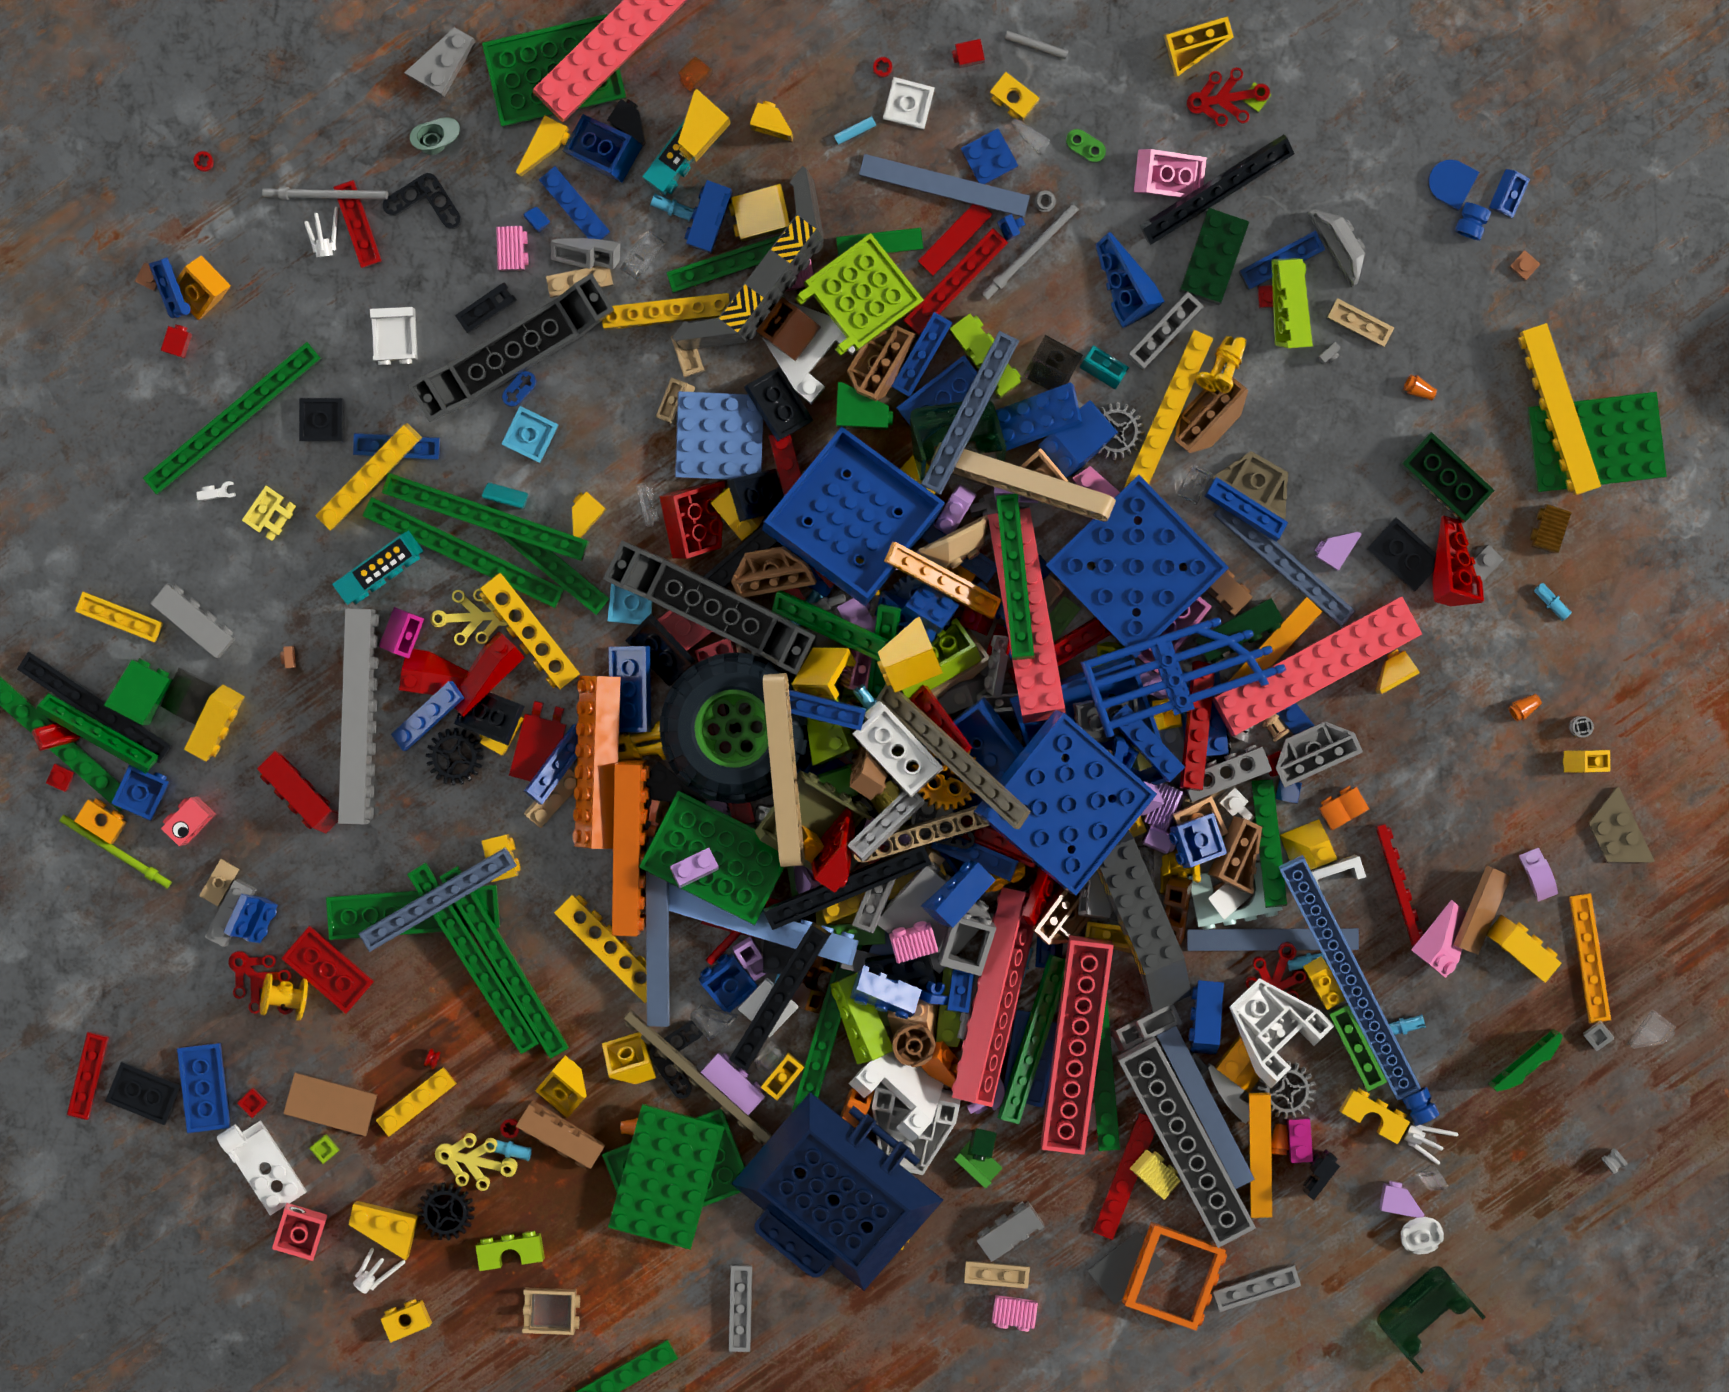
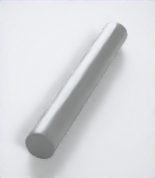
M1007 31L1005 36L1006 40L1066 59L1068 54L1067 50Z

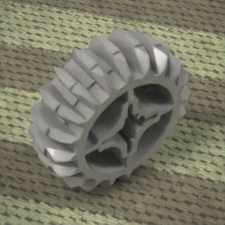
M1119 402L1115 405L1116 409H1113L1112 404L1108 403V411L1103 406L1099 409L1115 428H1121L1125 425L1121 429L1122 432H1119L1121 436L1115 435L1112 438L1122 448L1112 449L1105 445L1097 454L1104 450L1106 451L1104 454L1105 459L1108 458L1109 453H1112V460H1116L1117 454H1120V458L1123 460L1125 459L1124 452H1127L1128 456H1132L1130 448L1138 451L1139 447L1135 443H1143V440L1138 438V435H1145V431H1139L1138 428L1143 427L1144 423L1137 424L1136 421L1141 418V415H1137L1134 418L1132 415L1136 410L1133 408L1130 413L1127 412V404L1124 405L1122 410L1120 409ZM1120 414L1129 420L1119 424L1110 415ZM1133 426V438L1128 445L1124 437V431L1128 427Z
M1286 1061V1063L1291 1067V1062ZM1297 1062L1287 1073L1298 1075L1302 1083H1290L1285 1074L1280 1079V1085L1271 1091L1266 1083L1265 1086H1258V1090L1270 1093L1271 1097L1282 1096L1285 1098L1288 1107L1279 1106L1271 1099V1112L1276 1109L1275 1117H1279L1280 1113L1283 1112V1118L1287 1119L1288 1112H1290L1292 1118H1296V1110H1298L1300 1115L1304 1114L1301 1109L1302 1106L1310 1109V1106L1306 1103L1307 1100L1314 1102V1098L1310 1097L1309 1094H1316V1090L1309 1089V1087L1314 1086L1315 1082L1307 1081L1312 1077L1311 1073L1303 1075L1306 1072V1068L1302 1067L1298 1071L1299 1063ZM1285 1083L1289 1087H1293L1292 1090H1289V1098L1284 1092L1281 1093L1285 1089ZM1304 1089L1302 1098L1294 1105V1094Z

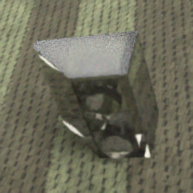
M1045 335L1023 377L1047 390L1065 385L1069 382L1083 354Z
M178 668L161 707L196 725L209 696L216 691L218 686Z

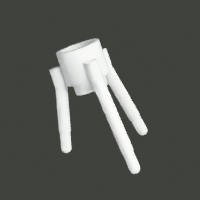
M335 207L330 243L329 239H323L318 213H314L318 240L315 241L309 222H304L312 244L313 253H316V258L333 256V250H336L339 207Z
M1410 1124L1404 1140L1408 1142L1407 1145L1414 1147L1428 1159L1439 1165L1440 1161L1419 1145L1423 1142L1441 1151L1443 1147L1424 1138L1426 1133L1422 1131L1449 1136H1458V1133Z
M371 1248L360 1270L355 1275L357 1279L353 1284L359 1291L366 1294L370 1289L374 1290L378 1284L404 1265L405 1260L396 1264L374 1282L375 1277L373 1274L383 1263L384 1259L380 1258L370 1272L365 1271L374 1252V1248Z

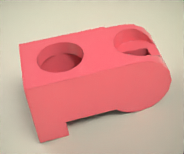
M727 638L695 650L698 662L719 654L738 653L735 642Z

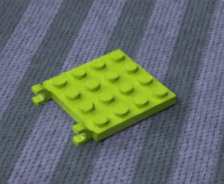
M871 233L804 282L807 288L801 291L795 298L801 306L811 296H814L847 339L838 344V347L835 349L840 356L852 346L859 350L924 301Z

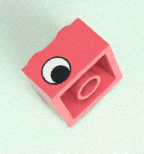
M198 796L183 799L177 806L179 810L173 814L170 813L163 820L165 825L161 829L179 847L187 845L216 815Z
M286 1203L272 1249L313 1261L327 1214Z

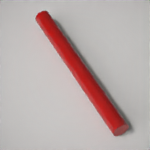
M767 901L764 908H767L769 906V901ZM733 930L705 960L712 966L742 933Z

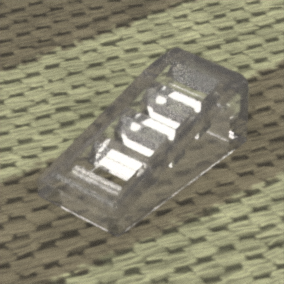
M1016 118L1013 119L1011 123L1013 128L1042 157L1050 144V139Z
M1429 1165L1419 1172L1420 1178L1429 1190L1437 1191L1448 1188L1449 1185L1433 1165Z

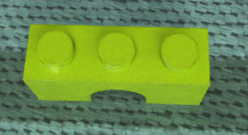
M535 1231L523 1232V1236L514 1237V1234L501 1236L502 1239L493 1240V1237L480 1239V1243L476 1245L479 1271L501 1268L503 1265L502 1253L508 1249L519 1253L522 1265L543 1262L545 1257L541 1233L535 1234Z

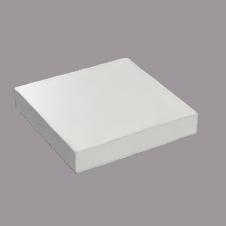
M893 77L883 120L924 130L935 87Z
M766 978L739 1006L738 1010L751 1022L773 988L774 983ZM793 1000L789 1002L770 1033L769 1038L798 1009L799 1006Z

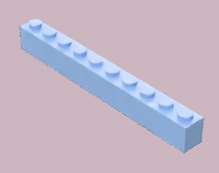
M669 883V911L794 949L798 947L813 923L801 919V923L794 921L772 930L763 909L754 926ZM822 925L821 927L830 932L831 935L818 956L852 966L859 941L854 939L853 934L842 931V934L838 935L833 933V928Z

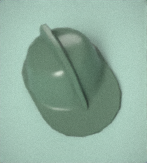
M449 117L417 125L411 131L410 142L416 149L421 150L425 154L435 155L443 151L446 145L452 143L458 137L460 126L455 119Z

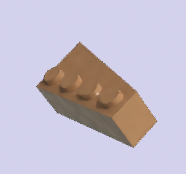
M858 743L859 749L852 751L854 755L852 757L853 765L851 770L853 772L850 775V787L869 800H872L876 794L881 795L886 787L884 782L889 774Z
M534 1100L529 1104L516 1125L524 1133L539 1139L542 1144L555 1148L560 1155L566 1158L569 1156L576 1160L575 1163L583 1169L587 1167L592 1168L606 1145Z

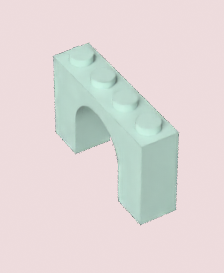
M1257 861L1255 864L1257 871L1253 879L1254 894L1252 899L1244 907L1236 909L1226 919L1222 918L1208 899L1214 894L1208 871L1200 873V882L1193 881L1191 898L1198 927H1202L1203 930L1215 928L1216 923L1223 922L1224 926L1236 924V919L1244 918L1245 921H1252L1257 919V915L1265 914L1266 917L1278 915V911L1283 910L1282 907L1265 908L1260 861ZM1187 875V879L1193 880V875Z

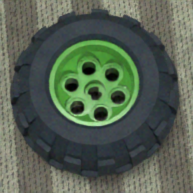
M725 653L711 656L698 662L680 676L668 692L662 708L660 737L665 758L681 782L701 796L723 803H747L773 794L763 675L786 673L783 669L769 660L756 655ZM787 674L789 689L794 690L792 686L794 680ZM742 703H748L751 706V712L748 715L740 713L739 707ZM726 704L729 706L730 712L727 716H721L718 713L719 705ZM791 714L796 770L798 771L809 746L807 717ZM760 721L762 723L763 729L760 733H754L751 730L752 722ZM736 722L740 723L742 726L741 732L733 734L730 731V725L736 724ZM711 723L719 725L720 732L717 735H711L708 732V726ZM744 740L752 742L753 749L750 752L742 750L741 744ZM728 741L731 744L732 748L729 753L721 752V742Z

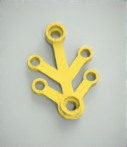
M480 589L474 591L473 597L476 601H482L491 611L495 610L491 603L486 604L483 599L476 597L477 592L481 591ZM455 590L452 594V599L462 604L470 613L446 614L444 611L437 610L430 616L431 624L435 627H443L450 622L471 621L461 633L455 635L454 641L457 645H465L468 637L483 621L492 620L484 631L476 634V641L479 644H486L491 634L499 626L508 625L504 619L499 621L493 612H482L465 596L462 590ZM457 592H460L463 595L462 599L459 601L455 599V594ZM512 610L509 613V619L511 621L513 620ZM436 615L442 616V621L440 623H437L435 621ZM480 634L486 635L484 642L479 641ZM459 635H463L465 637V641L463 643H459L457 641V637Z
M467 1133L463 1139L453 1145L441 1144L435 1151L437 1161L441 1164H448L455 1174V1181L459 1186H465L469 1181L468 1173L462 1171L457 1161L464 1163L476 1179V1187L480 1191L488 1189L490 1180L483 1175L478 1166L500 1171L506 1177L513 1176L518 1168L517 1162L512 1158H505L502 1162L479 1157L486 1152L491 1153L496 1150L497 1141L494 1138L486 1139L485 1143L467 1154L459 1153L463 1148H471L475 1145L477 1138L472 1133ZM466 1138H471L473 1142H467ZM487 1143H492L494 1147H488ZM442 1153H447L449 1157H444ZM504 1167H509L511 1171H506ZM459 1177H464L466 1181H461ZM480 1181H484L487 1185L482 1186Z

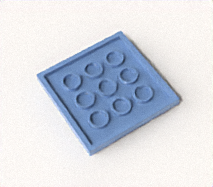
M678 392L675 478L731 480L761 472L763 418L748 394Z

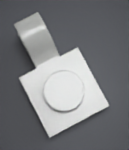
M227 481L223 483L220 489H215L214 486L202 487V491L196 492L197 500L207 501L223 497L233 498L236 496V493L229 494L226 489L228 486L234 485V482Z
M1234 786L1230 787L1218 799L1219 803L1232 816L1239 813L1249 821L1255 818L1245 807L1249 801Z

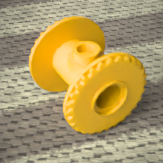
M268 973L265 977L261 993L260 1014L265 1016L269 1005L281 1006V1004H284V1007L296 1009L295 1019L297 1021L301 1020L307 1000V979L303 978L301 980L299 989L293 988V984L288 981H282L278 986L272 985V974Z

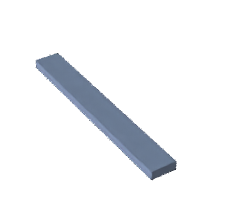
M864 154L859 176L1025 217L1030 199L1029 195Z
M1001 331L998 332L921 483L922 486L940 495L942 494L1019 340Z
M1219 507L1214 512V517L1302 594L1308 597L1340 627H1343L1356 612L1278 542L1222 507Z
M504 847L359 932V936L368 951L371 952L516 867L517 864L507 848Z
M646 872L647 1026L668 1027L670 1026L669 883Z
M1310 928L1187 929V951L1278 950L1279 946L1284 942L1292 943L1296 950H1320ZM1340 928L1350 949L1359 950V928ZM1285 947L1283 950H1290V947Z
M1174 1026L1158 1034L1157 1037L1235 1189L1255 1180L1177 1027Z

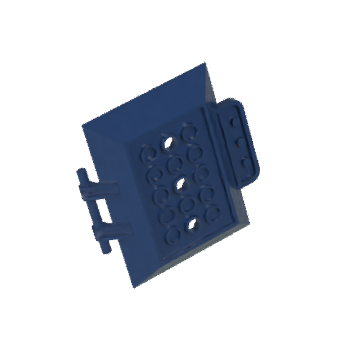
M809 1092L731 1184L764 1210L756 1220V1233L809 1276L817 1278L822 1276L832 1265L864 1291L942 1203L943 1199L900 1165L903 1158L907 1159L914 1166L919 1163L920 1159L909 1151L910 1148L902 1141H897L876 1124L877 1121L867 1113H862L855 1106H852L849 1113L860 1121L856 1128H854ZM870 1131L893 1148L889 1155L866 1137ZM798 1167L803 1168L806 1171V1175L803 1177L798 1176L795 1173V1169ZM832 1194L837 1195L840 1202L836 1204L831 1203L828 1196ZM870 1222L873 1225V1229L869 1231L863 1229L862 1223Z

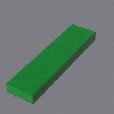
M921 228L871 233L887 254L923 250ZM870 233L836 237L838 257Z

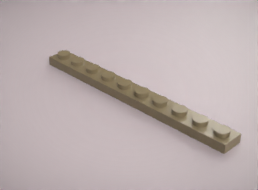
M885 684L876 699L877 702L880 701L922 744L1014 829H1020L1031 811L901 691L895 693L892 685L887 686Z
M631 1009L624 1015L625 1025L632 1031H639L642 1034L641 1039L649 1046L651 1044L658 1048L657 1053L665 1060L669 1058L673 1061V1067L681 1074L685 1072L690 1076L689 1081L695 1087L699 1088L701 1086L706 1091L705 1095L711 1101L715 1102L717 1100L722 1105L721 1109L728 1116L733 1114L738 1119L737 1123L744 1130L750 1129L754 1133L753 1138L760 1144H766L772 1137V1134L750 1114L747 1115L709 1081L698 1068L655 1030L647 1026V1023Z

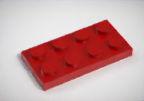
M311 926L303 932L281 958L345 1014L351 1010L375 982Z

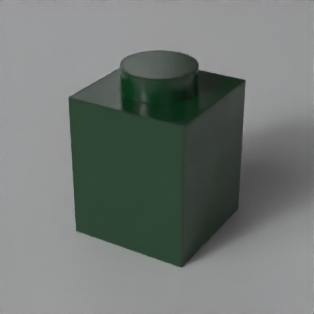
M978 1128L973 1129L968 1155H972L973 1160L981 1162L992 1158L997 1133Z

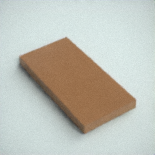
M1486 866L1454 941L1455 946L1479 955L1511 879L1510 875Z
M295 1072L284 1114L367 1136L378 1094Z

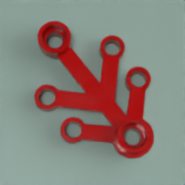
M1236 67L1231 70L1229 79L1218 94L1208 97L1214 86L1222 81L1220 72L1213 71L1210 73L1209 81L1200 92L1192 93L1188 97L1187 107L1192 113H1205L1216 122L1217 126L1225 127L1228 124V117L1222 113L1218 114L1210 107V105L1218 104L1235 116L1239 123L1245 124L1250 119L1249 113L1246 110H1240L1231 102L1252 98L1259 102H1264L1270 97V89L1265 84H1258L1251 90L1229 93L1237 81L1243 78V71ZM1235 71L1241 72V76L1239 78L1233 77V73ZM1214 74L1220 76L1217 82L1212 81ZM1263 88L1265 94L1259 96L1257 94L1258 89ZM1195 99L1201 100L1200 106H1194L1193 102ZM1241 113H1245L1247 115V119L1241 121L1239 119V115ZM1225 117L1226 122L1219 124L1218 118Z
M1284 942L1278 948L1280 957L1272 979L1266 968V961L1262 957H1255L1252 961L1253 967L1258 970L1262 980L1280 990H1284L1297 983H1303L1306 980V974L1298 969L1293 972L1292 976L1281 981L1287 962L1292 960L1297 953L1296 948L1290 942ZM1285 947H1290L1288 953H1283ZM1257 961H1263L1262 966H1256ZM1298 973L1303 974V977L1300 980L1296 979V975ZM1253 976L1248 977L1245 981L1248 989L1250 988L1249 982L1251 980L1257 981ZM1294 989L1286 991L1288 994L1295 993V998L1299 999V995Z
M237 951L229 957V967L235 972L236 987L233 990V995L237 999L246 996L247 990L244 987L245 973L250 978L251 1002L248 1009L254 1014L260 1012V988H263L266 975L271 973L272 980H279L280 982L289 981L292 976L291 972L287 969H283L280 972H256L251 967L255 965H264L266 968L273 967L276 964V958L273 955L249 957L245 952ZM267 957L272 958V965L266 964L265 960ZM237 958L242 959L243 963L241 966L236 965L235 960ZM282 972H286L288 974L287 980H283L281 978ZM238 988L243 990L242 996L236 994ZM253 1003H257L259 1005V1009L257 1011H254L252 1009ZM282 1004L277 1006L281 1014L286 1015L294 1011L293 1008L284 1010Z

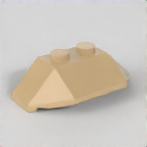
M986 514L918 549L916 553L945 569L949 567L954 569L962 564V560L975 558L980 554L979 550L985 541L989 522L988 515Z

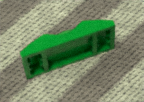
M1552 1029L1492 1079L1488 1085L1498 1092L1522 1084L1525 1077L1544 1061L1551 1060L1561 1043L1563 1035Z

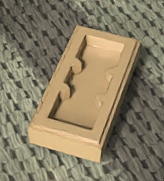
M671 336L684 378L705 371L698 349L684 350Z
M220 859L199 896L219 906L240 869Z

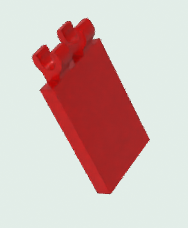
M534 701L532 714L524 715L509 776L531 782L564 737L567 724L561 723L565 708L556 706L552 720L540 718L544 703Z

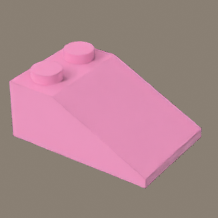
M1154 149L1138 150L1134 193L1184 198L1204 185L1207 157Z
M1453 900L1448 903L1412 948V951L1445 978L1455 970L1460 960L1462 948L1455 946L1454 941L1466 915V912Z

